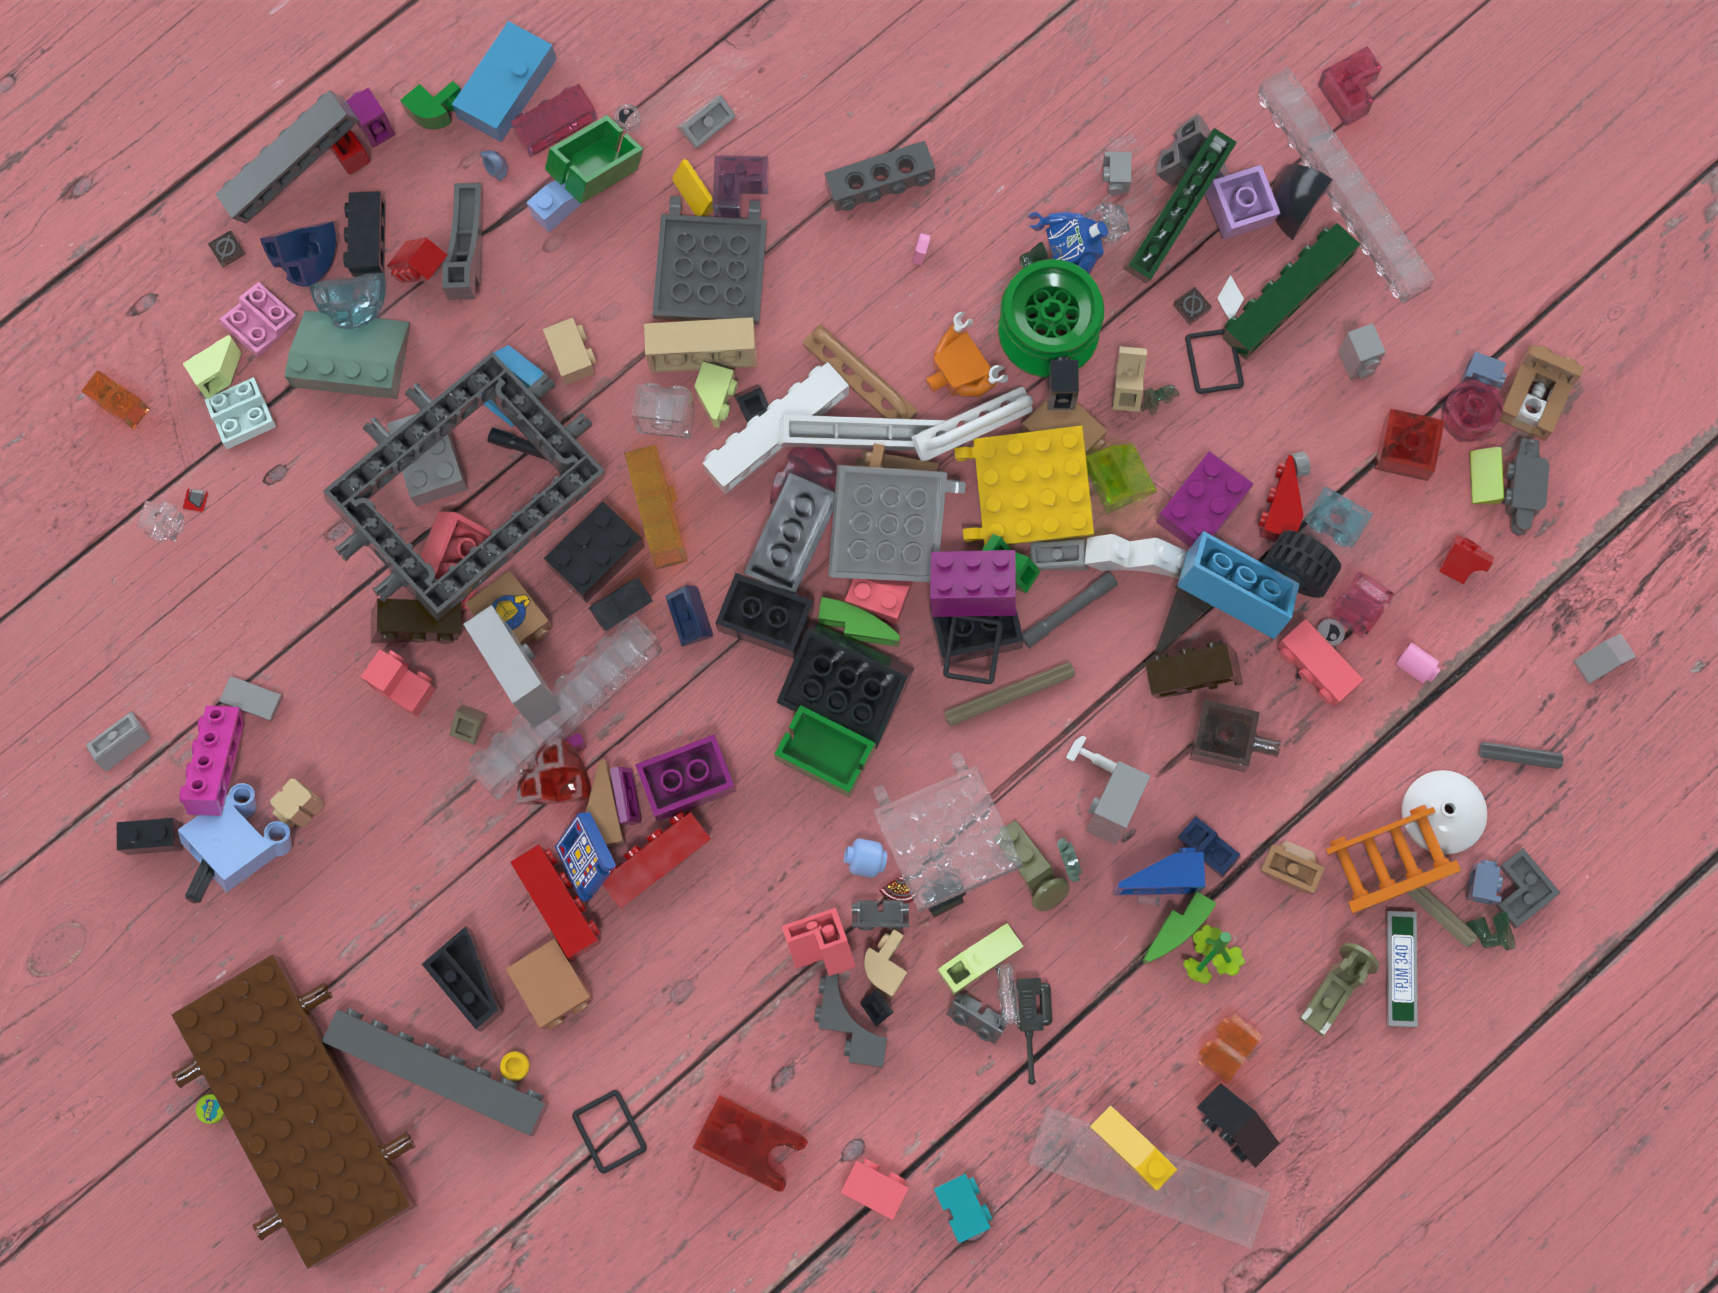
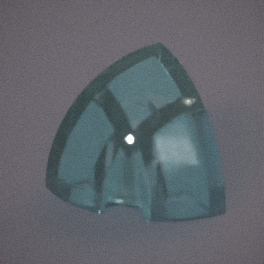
M385 273L366 274L351 279L325 280L311 284L309 288L319 312L327 314L333 320L332 325L344 330L357 329L368 325L380 312L385 297Z

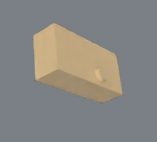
M753 317L644 324L645 355L651 373L696 371L701 369L703 362L727 369L757 367L756 333Z

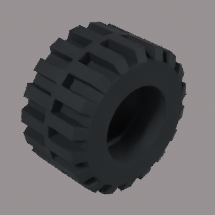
M1290 530L1281 532L1264 559L1265 565L1298 582V593L1314 598L1324 597L1342 568L1341 562L1325 545L1308 535Z

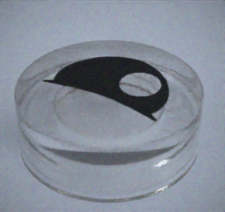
M623 104L615 110L614 120L624 132H631L639 127L641 116L637 107L632 104Z

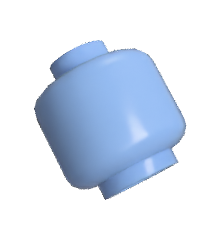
M858 838L851 847H846L844 863H848L849 871L852 874L874 878L885 869L887 851L883 850L881 843Z

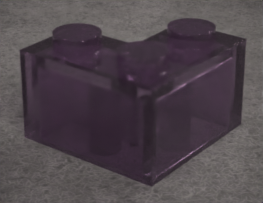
M715 155L712 202L714 217L741 218L742 194H769L770 170L768 156Z

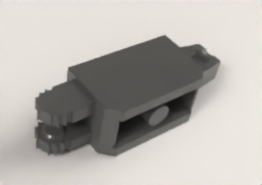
M1522 438L1519 442L1515 458L1510 463H1507L1505 470V479H1509L1508 489L1504 490L1502 503L1506 505V514L1511 515L1512 526L1510 528L1512 534L1514 533L1517 536L1524 535L1532 527L1533 518L1546 507L1550 464L1545 458H1540L1538 440Z

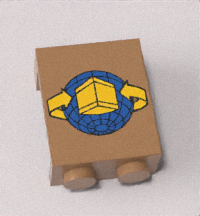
M510 570L465 603L474 616L492 605L514 632L522 646L524 644L529 645L535 640L538 642L544 639L550 633L549 629L552 628L549 620Z

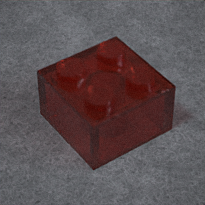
M1391 408L1384 418L1374 469L1428 481L1436 469L1445 420Z

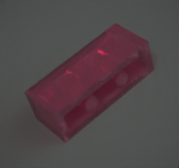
M578 83L573 87H566L559 95L552 99L543 100L536 108L529 112L520 113L511 121V125L515 135L531 158L593 123L598 118L594 106Z

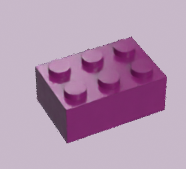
M1209 451L1160 512L1156 523L1191 548L1203 531L1214 537L1249 494L1253 483Z
M1015 550L931 552L930 602L932 617L1016 616Z
M715 734L635 764L657 822L672 817L681 810L685 812L736 792Z

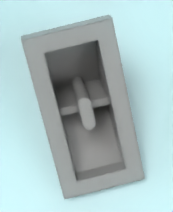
M1618 634L1605 640L1573 662L1589 685L1634 659L1636 655L1622 634Z

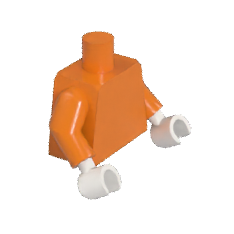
M966 312L955 314L954 324L942 336L934 352L933 368L936 373L925 379L927 386L933 393L946 386L952 396L981 397L995 387L996 382L1005 383L1008 381V375H1002L998 378L999 371L1003 370L1004 367L995 365L991 368L967 331L962 333L963 328H969L973 324L972 319H968L965 324H962L961 318Z

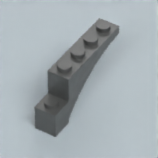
M454 183L452 229L445 262H443L442 288L448 300L475 299V286H481L482 185L481 183Z

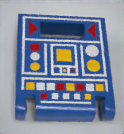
M578 813L555 845V849L579 898L582 901H590L593 894L597 893L610 875L609 871H612L616 864L591 813Z

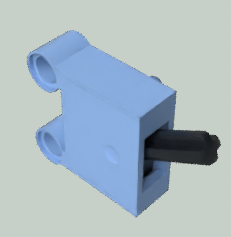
M241 783L230 789L229 794L226 796L222 816L198 815L178 829L181 844L200 863L185 894V899L191 903L196 904L202 901L212 878L227 893L277 856H283L291 850L290 828L286 823L281 821L269 823L264 830V837H262L245 819L251 817L257 809L255 792L250 785ZM241 799L248 800L245 803H238V801ZM275 837H284L280 841L272 840Z

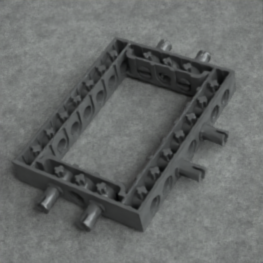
M492 351L434 400L420 387L419 383L413 385L414 389L410 387L405 395L421 411L393 434H390L376 417L370 420L371 424L367 422L364 425L363 430L370 435L378 446L324 489L323 493L325 501L353 530V533L334 547L338 555H342L341 558L347 561L363 546H368L390 570L391 574L376 587L372 588L377 597L380 596L379 599L382 602H385L386 599L403 586L439 621L603 480L605 471L576 441L579 436L593 426L589 419L585 420L586 415L580 413L576 419L564 428L539 401L551 389L556 387L552 379L547 380L549 378L547 374L544 373L527 388ZM491 399L561 476H556L553 479V483L539 495L537 493L533 495L530 503L519 512H513L511 519L498 530L493 529L490 536L476 548L473 546L465 558L455 566L452 564L448 568V572L437 580L433 567L429 563L426 564L413 551V546L410 542L407 544L396 533L394 525L391 522L388 523L376 511L375 505L369 499Z

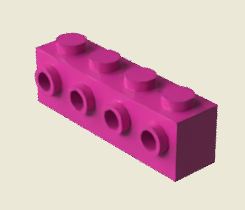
M206 705L204 715L199 717V734L192 743L193 757L191 763H187L185 786L181 787L179 793L180 802L184 804L188 815L222 816L245 724L239 707Z

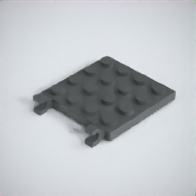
M670 196L669 215L661 214L653 319L700 321L753 317L754 324L760 325L767 236V220H760V201H749L748 219L682 215L683 204L681 203V197Z

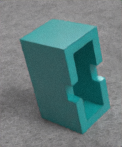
M965 1173L934 1188L942 1209L946 1210L949 1208L953 1219L948 1222L958 1243L991 1228L988 1222L992 1221L993 1218L987 1205L980 1206L976 1195L980 1193V1190L973 1177L968 1179Z

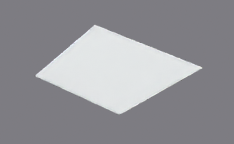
M1231 275L1217 298L1228 319H1231L1236 314L1244 300Z

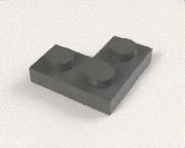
M1524 848L1499 866L1517 888L1516 891L1496 906L1514 929L1518 928L1560 894L1559 890Z

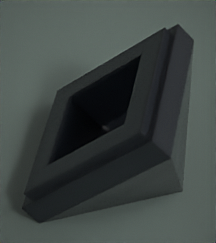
M878 989L860 1003L876 1027L894 1013L889 1000Z

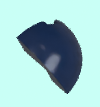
M333 221L262 237L260 241L271 264L275 268L281 267L287 273L286 280L297 286L308 287L319 281L332 263L336 247L335 226Z

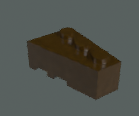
M377 598L371 610V643H423L426 641H437L440 644H451L454 640H458L461 635V602L439 621L418 600L386 599L385 602H382Z
M1216 641L1206 644L1207 648L1205 649L1186 648L1180 650L1179 655L1169 657V654L1156 655L1152 657L1153 661L1145 662L1151 695L1159 699L1192 693V690L1205 687L1213 690L1218 689V684L1234 681L1235 686L1242 685L1243 680L1237 652L1227 643L1223 644L1222 641Z

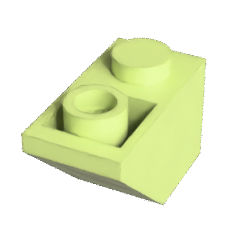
M230 335L193 356L184 362L183 365L197 387L208 399L231 384L242 352Z
M703 362L695 383V390L713 426L719 428L721 421H726L730 405H727L729 397L735 395L738 381L735 379L734 370Z

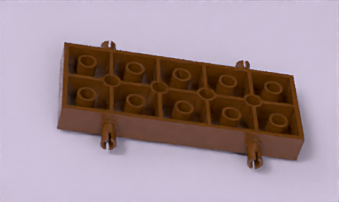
M272 954L171 1014L194 1056L193 1061L173 1071L171 1075L173 1079L177 1078L175 1083L179 1088L184 1087V1085L201 1075L205 1077L275 1208V1212L252 1225L254 1231H260L256 1233L257 1237L262 1241L282 1227L286 1228L304 1264L309 1269L318 1267L417 1206L394 1164V1159L414 1149L416 1146L414 1141H410L411 1136L407 1131L389 1143L383 1144L332 1049L328 1044L322 1042L324 1035L313 1017L311 1009L333 998L332 993L328 992L329 988L326 983L322 982L319 986L302 995L282 958Z

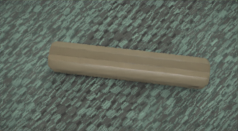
M1421 887L1407 893L1465 947L1471 946L1478 938L1475 932L1427 888Z

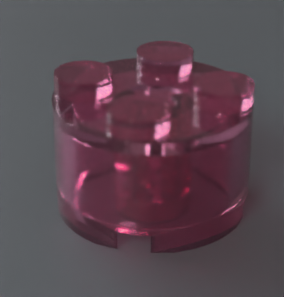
M1475 379L1464 381L1455 387L1441 408L1442 423L1447 432L1458 442L1481 440L1499 422L1504 406L1503 400L1498 390L1490 384L1487 385Z
M1359 572L1351 582L1352 588L1348 594L1343 592L1334 605L1336 608L1331 616L1354 634L1364 638V634L1367 635L1385 612L1383 611L1385 607L1383 604L1385 602L1390 604L1394 597V592L1369 575Z

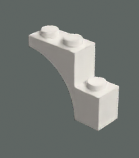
M1114 534L1087 538L1085 564L1100 571H1143L1179 579L1188 551L1158 538L1128 541Z

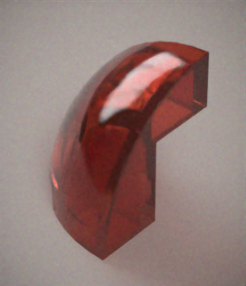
M562 738L551 741L534 753L535 758L529 767L524 769L520 775L517 787V804L542 805L589 800L592 791L590 780L580 755L568 741Z

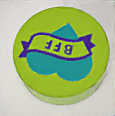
M205 1095L198 1101L196 1115L200 1121L207 1124H216L223 1120L225 1114L214 1095Z

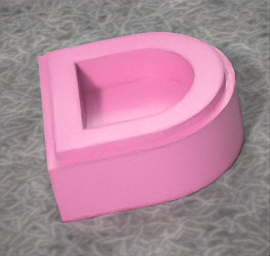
M919 234L912 260L914 264L922 266L930 235Z

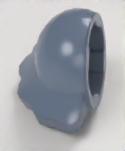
M487 150L481 152L480 156L486 171L492 177L501 181L507 175L508 170L505 158L495 151Z

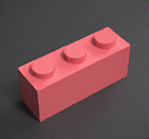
M1307 619L1282 639L1277 646L1280 649L1281 657L1288 663L1292 662L1299 669L1300 677L1306 683H1312L1319 690L1317 693L1326 704L1331 703L1336 707L1364 681Z

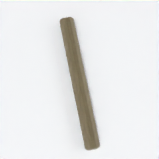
M1067 662L947 710L944 714L949 726H953L1075 676L1074 668L1070 662Z

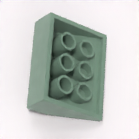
M305 310L289 350L284 377L293 388L398 399L411 324L405 321Z

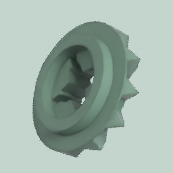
M1065 837L1059 839L1057 846L1068 877L1072 882L1080 881L1079 874H1082V870L1071 841L1067 842Z

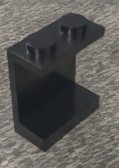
M634 578L588 608L602 630L607 631L653 602L639 578Z

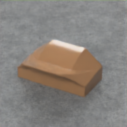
M1286 840L1278 846H1270L1260 873L1292 889L1313 895L1325 867L1318 865L1314 852Z

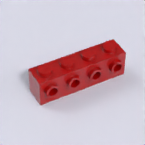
M682 810L668 820L671 823L664 830L657 828L646 837L648 840L646 844L640 848L637 845L633 846L623 855L626 859L615 865L612 871H609L610 875L602 886L620 909L711 840L690 811H687L685 814Z
M538 844L510 863L569 960L573 961L601 943L597 938L601 932L593 919L588 922L582 912L587 909L577 895L573 898L568 890L572 884L564 871L559 874L554 864L558 861L550 848L544 850Z

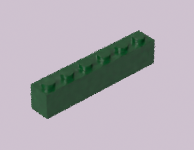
M1216 128L1207 135L1124 270L1144 283H1148L1153 278L1237 142Z
M1338 223L1331 229L1328 227L1324 228L1316 237L1318 241L1312 247L1308 244L1299 253V259L1294 264L1289 262L1279 273L1281 277L1277 281L1270 280L1261 290L1263 294L1257 300L1255 298L1250 299L1242 309L1244 312L1238 318L1234 315L1225 324L1224 328L1226 330L1222 339L1231 347H1234L1245 360L1356 254L1360 243Z

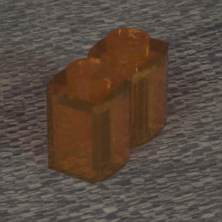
M1235 1014L1230 1019L1226 1016L1215 1029L1219 1035L1213 1042L1208 1039L1199 1051V1054L1202 1056L1199 1063L1225 1083L1230 1082L1263 1036Z

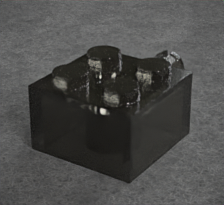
M1204 700L1199 709L1189 760L1245 772L1249 767L1253 752L1278 758L1281 740L1257 736L1256 729L1260 712ZM1222 731L1226 732L1227 741L1222 740V736H1220Z

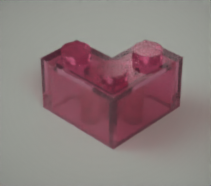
M1368 46L1323 70L1318 82L1319 88L1345 126L1368 115L1374 99L1365 87L1376 82L1382 66Z

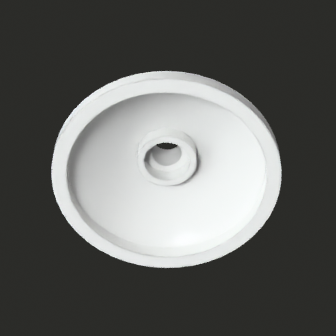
M1445 770L1427 773L1414 781L1404 795L1401 809L1402 819L1411 816L1409 811L1419 806L1426 805L1427 809L1434 807L1436 813L1429 816L1428 819L1444 855L1456 854L1468 849L1477 842L1485 829L1487 822L1485 799L1478 787L1470 779L1459 773ZM1445 805L1452 806V814L1445 812ZM1414 822L1405 826L1407 833L1413 841L1429 851L1418 823Z

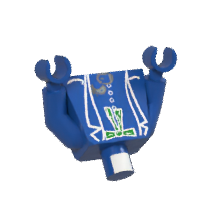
M1033 212L1028 216L1030 219H1040L1037 225H1030L1034 231H1041L1045 225L1050 226L1046 229L1053 259L1074 263L1090 274L1096 261L1103 256L1104 250L1101 239L1108 235V228L1104 222L1099 221L1096 223L1093 219H1087L1082 214L1073 212L1048 214L1049 217H1042L1039 213Z

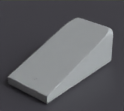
M1084 539L1031 543V560L1039 570H1089V566L1085 564L1087 542Z

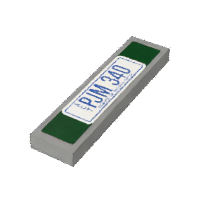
M1386 912L1388 1027H1418L1417 912Z

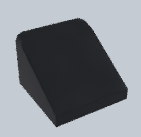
M758 384L734 395L746 422H749L757 415L760 417L768 411V402Z

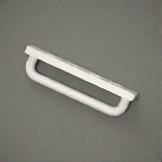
M1024 387L1016 388L913 435L912 441L920 460L927 461L1033 411L1031 406L1033 398L1027 395ZM1003 401L1008 403V405L1000 408ZM980 412L986 413V415L979 417ZM960 421L965 423L964 425L957 428V424ZM938 431L943 433L942 435L935 437V434Z

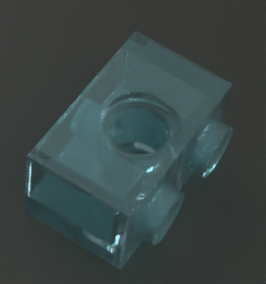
M1325 486L1304 521L1309 523V527L1319 533L1325 532L1332 536L1333 541L1338 545L1352 548L1373 513ZM1331 515H1339L1343 519V524L1334 523Z

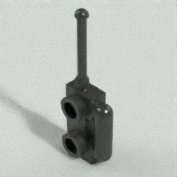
M1041 978L1017 979L1016 991L1019 1011H1016V1016L1019 1017L1020 1022L1017 1023V1029L1020 1028V1032H1025V1037L1027 1038L1028 1083L1034 1085L1036 1080L1034 1077L1033 1031H1043V1026H1049L1053 1022L1051 986L1048 983H1041ZM1036 995H1040L1041 1014H1037Z

